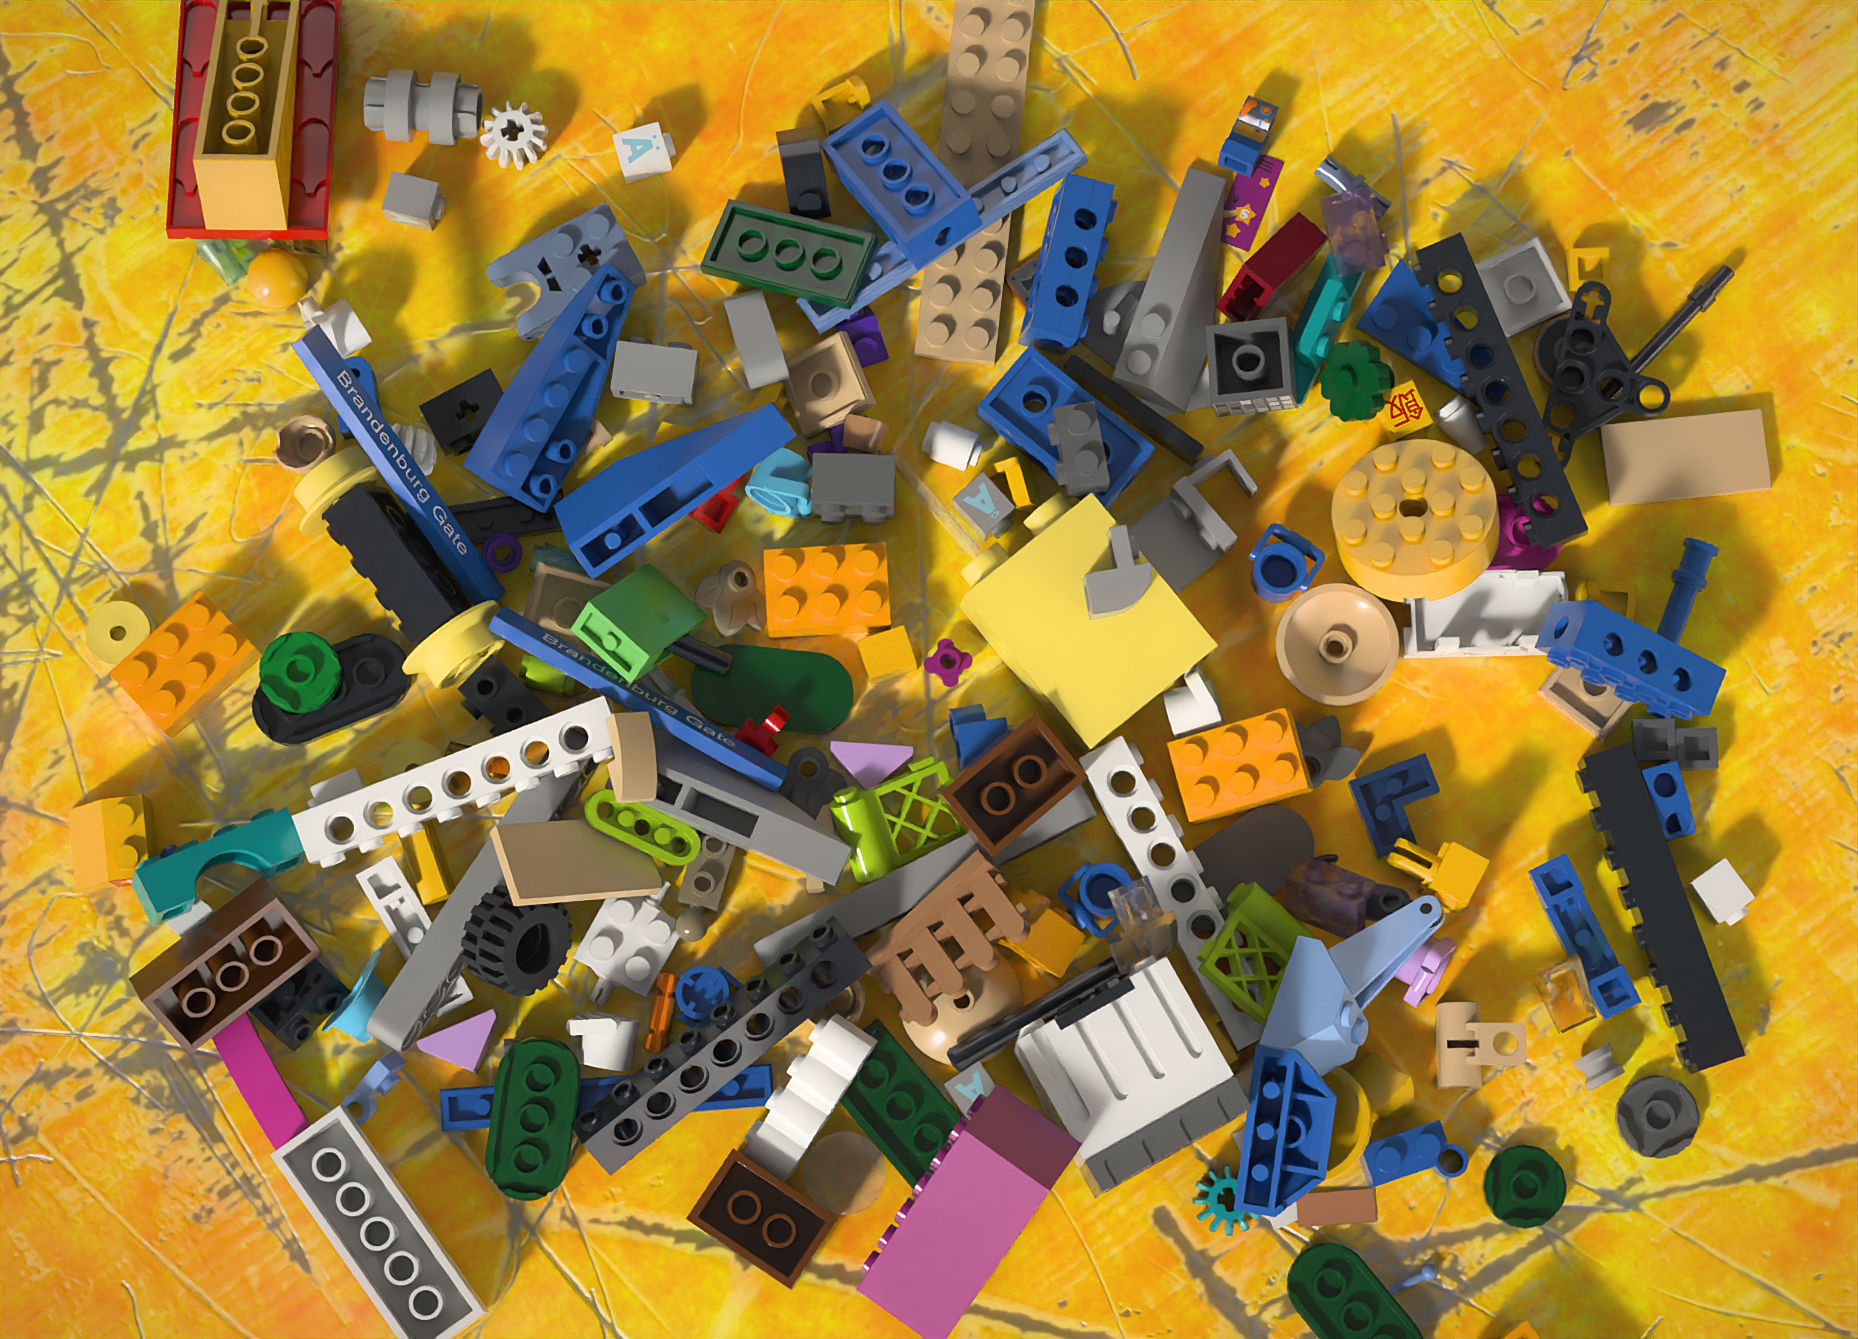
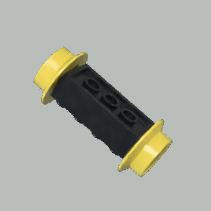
M360 446L346 448L315 467L295 488L294 496L307 512L300 523L299 530L304 536L316 535L327 530L331 538L338 545H345L353 556L350 562L354 569L363 578H369L377 590L374 594L379 603L386 610H393L401 621L398 627L402 634L411 643L419 645L405 660L402 666L404 673L410 675L425 672L438 690L448 689L468 678L491 654L495 656L504 646V639L488 628L494 615L498 612L499 605L494 600L486 601L476 606L472 604L390 491L385 488L388 483Z

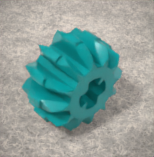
M1225 1164L1222 1168L1223 1179L1220 1180L1217 1172L1213 1168L1209 1169L1206 1173L1213 1185L1210 1186L1200 1180L1195 1184L1198 1190L1207 1193L1206 1197L1198 1196L1192 1198L1193 1205L1206 1204L1207 1210L1200 1212L1196 1218L1198 1221H1202L1212 1215L1214 1219L1208 1229L1212 1233L1217 1231L1222 1221L1224 1222L1225 1235L1232 1236L1234 1220L1243 1232L1249 1230V1225L1243 1215L1245 1214L1255 1220H1258L1261 1215L1237 1210L1227 1212L1225 1205L1217 1203V1195L1222 1196L1224 1194L1222 1189H1230L1231 1196H1236L1239 1171L1235 1179H1232L1230 1164Z

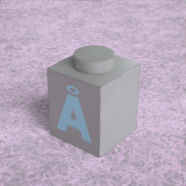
M392 171L381 209L386 220L433 231L436 220L441 221L444 217L447 198L443 197V192L438 182Z
M983 472L952 498V507L984 542L992 535L996 539L1000 538L1015 523L1012 518L1015 516L1016 507Z
M977 1061L946 1082L944 1087L963 1116L971 1120L970 1117L965 1115L980 1093L987 1098L996 1085L980 1061Z

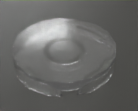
M835 1132L821 1138L810 1149L804 1163V1183L809 1196L821 1208L834 1214L853 1215L868 1209L879 1198L886 1180V1165L880 1150L868 1138L855 1132Z

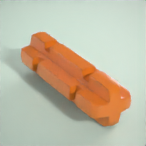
M660 973L658 975L656 984L658 995H654L648 1028L651 1030L650 1034H646L644 1049L648 1053L660 1054L668 1046L669 1038L666 1035L667 1032L671 1031L677 1001L674 999V995L676 994L677 983L680 980V977L669 973Z

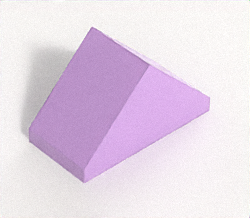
M831 741V755L861 790L869 789L892 779L913 761L912 746Z
M491 1009L420 1039L416 1043L419 1050L478 1074L499 1025L500 1017L497 1011Z

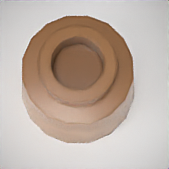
M846 414L842 448L847 450L846 454L878 455L889 425L871 418Z

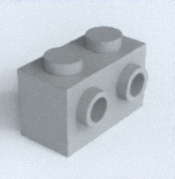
M629 337L627 342L617 340L610 387L613 397L694 407L700 364L698 350H692L691 345L682 342H668V346L652 345L651 340L642 337Z

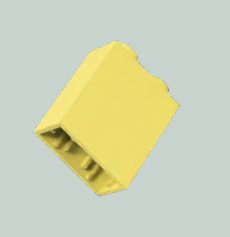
M1059 492L1042 504L1023 522L1035 538L1010 557L997 542L977 556L960 572L972 589L964 594L959 607L1080 755L1084 756L1184 677L1185 672L1192 666H1197L1205 660L1218 645L1152 565L1149 585L1133 608L1117 616L1089 620L1082 579L1088 573L1113 569L1106 534L1110 527L1119 525L1092 492L1075 506L1069 502L1062 492ZM1139 550V559L1133 560L1134 565L1149 563Z

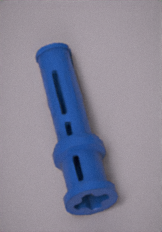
M1687 537L1683 541L1685 551L1678 569L1672 571L1671 577L1674 587L1656 633L1676 644H1679L1697 592H1702L1703 589H1706L1708 582L1705 576L1710 562L1719 553V549L1714 545L1695 538Z

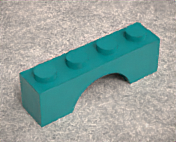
M285 807L276 812L273 809H266L253 816L251 822L240 827H237L235 824L225 826L213 834V838L201 843L198 840H192L178 847L173 855L163 859L160 856H153L144 860L137 866L138 869L134 872L131 885L152 927H155L192 910L195 900L196 881L203 873L215 866L229 863L241 864L252 868L264 876L265 879H268L303 864L306 854L288 808Z

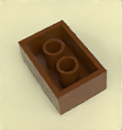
M1034 712L1023 716L939 787L934 794L983 853L994 858L1089 776L1038 714Z
M735 1149L731 1150L686 1218V1220L792 1291L839 1221L832 1214Z

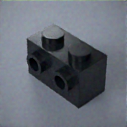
M493 654L457 688L464 697L460 705L476 720L483 715L493 725L489 733L494 738L553 715L551 710Z

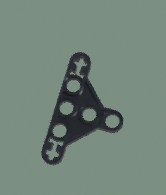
M1589 281L1582 284L1575 294L1542 418L1545 429L1551 434L1570 436L1569 442L1560 439L1557 454L1563 456V460L1560 461L1563 470L1570 460L1575 441L1626 412L1644 417L1659 416L1666 410L1670 402L1671 394L1668 386L1658 379L1637 374L1606 324L1611 305V294L1609 289L1598 281ZM1591 291L1598 292V299L1604 301V305H1596L1592 320H1600L1599 326L1588 320H1575L1576 314L1584 318L1587 302L1581 300V296L1588 297ZM1586 329L1592 333L1594 343L1589 349L1579 350L1572 345L1570 339L1571 334L1575 330ZM1569 367L1579 369L1584 377L1583 384L1576 389L1565 387L1560 380L1562 371ZM1609 377L1619 379L1623 385L1622 395L1615 399L1604 397L1600 390V384L1604 379ZM1648 387L1658 389L1663 396L1662 405L1655 409L1644 407L1640 401L1641 391ZM1565 406L1572 411L1574 418L1571 425L1559 428L1551 422L1550 413L1555 407ZM1533 459L1535 467L1541 472L1540 464Z

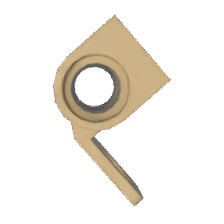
M1446 1002L1435 1006L1437 1089H1479L1482 1087L1481 1065H1522L1526 1062V1026L1523 1023L1481 1022L1480 1003ZM1500 1032H1509L1516 1038L1517 1048L1509 1056L1500 1055L1494 1049V1038Z

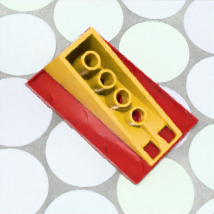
M181 0L166 218L168 239L230 238L238 240H267V238H270L271 240H329L342 0Z

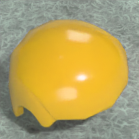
M270 248L259 252L249 263L246 277L251 295L263 306L275 309L295 305L304 296L309 280L307 270L301 259L295 253L283 248Z

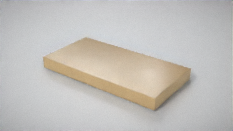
M1761 409L1607 424L1598 428L1609 507L1769 491L1772 488Z
M586 819L495 825L490 831L513 906L657 895L663 888L651 855L592 828ZM638 820L635 823L634 829L641 836L644 834L641 821Z

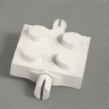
M665 880L662 885L663 888L657 895L608 898L604 901L573 956L574 959L591 967L597 976L600 977L587 998L588 1000L594 1002L601 989H604L596 1003L603 1007L614 986L628 988L644 998L647 996L679 939L675 929L676 919L667 915L663 908L659 906L672 884Z

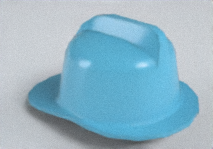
M380 947L372 954L352 987L350 994L327 1020L322 1028V1032H326L333 1026L345 1034L354 1037L359 1042L365 1043L372 1038V1035L366 1031L367 1023L388 991L373 971L381 953Z

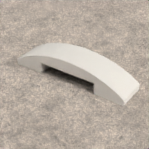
M391 854L355 876L407 962L433 922ZM460 973L436 1009L435 1014L438 1019L474 998L462 973Z

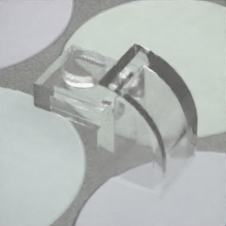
M1147 875L1108 892L1123 929L1106 936L1105 939L1121 975L1129 973L1132 970L1131 967L1154 955L1157 961L1172 953L1178 940L1176 916L1173 910L1163 913Z

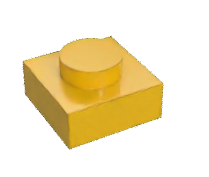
M1609 247L1568 249L1569 292H1576L1582 284L1589 281H1598L1610 290L1612 282Z

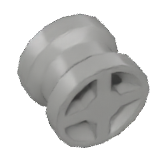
M1610 1043L1573 1061L1575 1068L1582 1071L1585 1075V1086L1588 1091L1625 1073L1623 1066L1614 1061L1612 1057L1613 1048Z

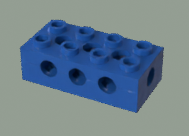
M885 98L819 143L831 171L916 270L922 268L983 224L971 195Z
M1067 173L1054 192L1017 344L1028 347L1031 345L1035 349L1064 356L1072 346L1077 347L1080 337H1085L1090 314H1086L1084 311L1089 299H1094L1099 283V276L1093 275L1096 270L1098 261H1103L1109 238L1103 237V233L1106 230L1107 224L1112 223L1118 203L1117 199L1112 198L1115 185Z
M1031 345L1010 367L977 408V417L1057 482L1054 461H1059L1060 457L1058 446L1050 445L1047 422L1052 421L1053 410L1056 407L1095 401L1104 453L1108 459L1106 463L1110 482L1108 491L1093 494L1107 511L1153 459L1155 447ZM1035 400L1041 402L1045 409L1038 413H1032L1024 405L1029 401ZM1089 494L1075 496V498L1081 501Z
M1593 600L1552 603L1534 647L1548 654L1546 658L1548 662L1567 669L1571 666L1581 671L1580 678L1598 686L1606 684L1615 689L1613 694L1616 697L1631 703L1639 701L1648 706L1647 712L1649 714L1670 720L1671 716L1690 720L1692 716H1708L1727 671Z

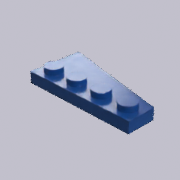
M1400 259L1357 323L1356 329L1479 407L1475 396L1467 398L1461 385L1459 375L1465 372L1459 359L1451 361L1443 339L1449 335L1444 323L1441 322L1436 325L1427 302L1433 300L1429 288L1427 286L1420 288L1414 273ZM1455 318V324L1459 328L1467 330V328L1457 318ZM1484 348L1475 350L1470 356L1472 363L1481 367L1490 364L1494 358ZM1494 385L1487 390L1486 397L1492 403L1498 404L1507 389L1501 385Z

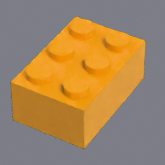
M886 542L763 550L767 627L770 639L872 633L891 629Z
M199 589L113 668L109 674L158 727L170 738L174 739L261 658L262 654Z
M1287 708L1167 742L1188 821L1194 825L1314 791L1293 715Z

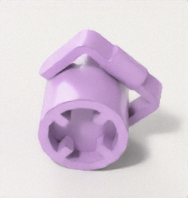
M1430 936L1393 976L1410 985L1403 999L1404 1001L1417 1008L1432 994L1457 945L1453 939L1444 937L1439 940Z

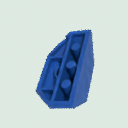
M1257 1044L1249 1093V1102L1252 1107L1247 1111L1234 1210L1276 1217L1326 1179L1337 1095L1300 1051Z

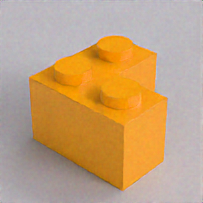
M1005 878L1009 884L1004 888V891L1013 903L1017 905L1022 902L1030 910V913L1025 917L1030 925V933L1024 941L1015 943L1005 936L998 943L1012 949L1034 966L1062 978L1086 935L1073 926L1075 921L1071 915L1056 907L1053 910L1048 908L1051 903L1048 898L1032 889L1026 895L1024 894V888ZM984 908L973 917L985 934L996 925Z

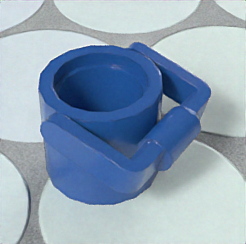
M1278 523L1271 524L1248 558L1254 562L1250 573L1254 592L1261 599L1270 603H1283L1292 599L1299 591L1304 593L1325 561L1324 552L1291 529L1290 531ZM1271 535L1283 541V543H1273L1264 547ZM1304 555L1316 562L1306 579L1307 563Z
M1087 861L1057 892L1058 898L1068 908L1066 913L1071 915L1082 929L1086 927L1098 938L1107 936L1134 910L1129 904L1133 893L1132 880L1126 870L1113 863L1104 862L1092 866ZM1082 876L1077 893L1078 900L1074 901L1066 891ZM1094 919L1112 921L1102 930L1094 922Z
M707 966L691 968L681 976L677 983L676 999L680 1009L684 1012V1014L681 1012L677 1017L690 1028L694 1027L696 1024L693 1021L700 1022L711 1013L717 1004L731 997L727 981L738 990L743 988L744 985L721 966L717 970Z

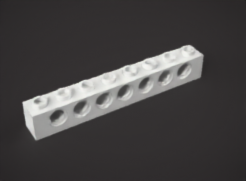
M601 696L293 815L292 819L309 863L317 864L320 862L322 868L333 866L345 861L344 853L359 847L361 853L377 849L385 845L384 837L398 832L400 838L413 835L424 830L422 823L436 817L439 823L452 820L463 815L461 808L476 802L478 808H482L502 800L500 793L513 787L516 788L517 793L524 792L541 784L539 777L552 772L555 773L556 778L563 777L578 771V762L593 757L595 763L614 757L605 720L613 714L607 698ZM574 728H583L588 733V742L580 750H571L566 744V736ZM535 743H544L549 748V757L541 765H532L527 758L529 748ZM496 758H506L510 763V772L503 780H493L489 775V765ZM457 773H467L471 778L469 791L464 795H454L450 789L452 777ZM422 787L428 788L432 794L430 806L425 810H415L411 804L413 792ZM380 803H389L393 809V817L388 824L378 826L372 818L373 809ZM347 817L353 822L354 832L349 839L339 841L334 835L333 828L339 819Z
M1120 736L1078 759V764L1089 776L1086 779L1214 1014L1217 1013L1220 1017V1025L1223 1029L1226 1028L1230 1035L1236 1054L1259 1042L1269 1015L1265 1021L1258 1024L1246 1013L1238 1012L1234 1009L1231 999L1198 971L1201 962L1196 957L1208 939H1199L1194 936L1191 931V923L1198 918H1206L1211 921L1214 926V934L1210 938L1214 941L1225 923L1219 910L1224 908V905L1215 888L1211 886L1206 889L1199 874L1204 872V869L1195 852L1190 850L1186 853L1179 838L1184 836V833L1173 814L1165 815L1159 804L1160 801L1164 800V797L1153 777L1146 780L1139 766L1144 764V760L1134 742L1126 744L1124 738ZM1119 774H1126L1133 779L1135 787L1127 794L1117 793L1112 788V779ZM1138 810L1149 811L1154 817V825L1147 830L1137 829L1131 822L1133 813ZM1158 846H1166L1173 851L1174 861L1168 866H1159L1151 858L1152 850ZM1178 882H1186L1192 886L1194 898L1189 902L1180 903L1172 897L1171 887ZM1235 928L1233 934L1237 949H1239V946L1243 945L1244 941L1238 929ZM1240 957L1244 976H1256L1252 959L1246 961L1244 957ZM1258 984L1247 985L1249 993L1260 1006L1262 997Z

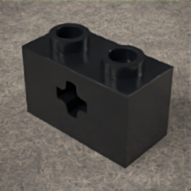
M491 368L419 406L446 457L452 453L455 456H459L472 449L504 392ZM471 409L476 417V420L470 423L464 415V412Z

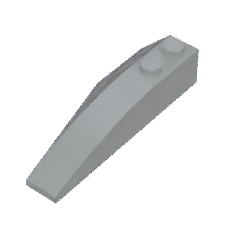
M1190 166L1187 169L1112 377L1113 382L1133 396L1183 414L1186 413L1207 354L1205 326L1213 325L1226 188V179Z

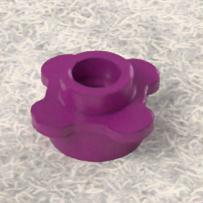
M942 639L938 642V649L933 656L925 659L924 669L929 674L934 673L936 677L942 680L946 687H954L958 684L963 670L971 667L972 656L970 653L961 652L954 647L951 639ZM950 659L952 665L949 667L945 666L944 661Z

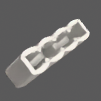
M837 1013L829 1021L822 1018L808 1038L814 1042L807 1056L802 1052L797 1055L787 1070V1073L792 1076L787 1087L783 1089L778 1086L765 1105L771 1111L764 1123L757 1119L743 1139L749 1144L743 1155L784 1183L793 1174L878 1042Z

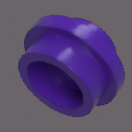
M503 532L495 533L488 537L481 550V556L493 572L502 574L517 568L523 555L520 542L511 534ZM501 545L507 546L509 550L507 557L501 560L496 559L494 555L495 549Z

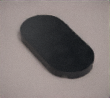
M372 633L356 635L331 645L338 654L342 668L340 686L329 702L320 709L307 713L288 712L273 704L259 683L252 700V713L257 726L272 741L284 746L296 747L310 744L391 711L405 698L411 684L412 675L405 674L402 670V666L407 659L402 648L387 637Z

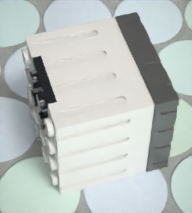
M1154 955L1131 967L1132 970L1129 971L1130 974L1127 975L1128 978L1124 981L1119 982L1117 976L1095 987V991L1092 992L1093 995H1091V999L1082 1003L1081 999L1077 997L1057 1009L1058 1012L1054 1016L1055 1019L1045 1024L1043 1019L1040 1018L1020 1030V1036H1018L1013 1054L1052 1123L1082 1143L1073 1160L1077 1168L1080 1167L1079 1171L1094 1198L1103 1195L1239 1118L1252 1107L1237 1079L1232 1077L1234 1075L1167 957L1156 961Z

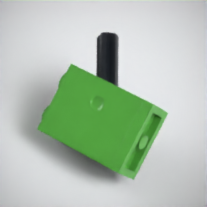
M650 563L642 566L588 601L570 629L602 658L604 663L613 667L630 684L674 654L718 674H726L733 658L730 653L694 638L708 618V615Z

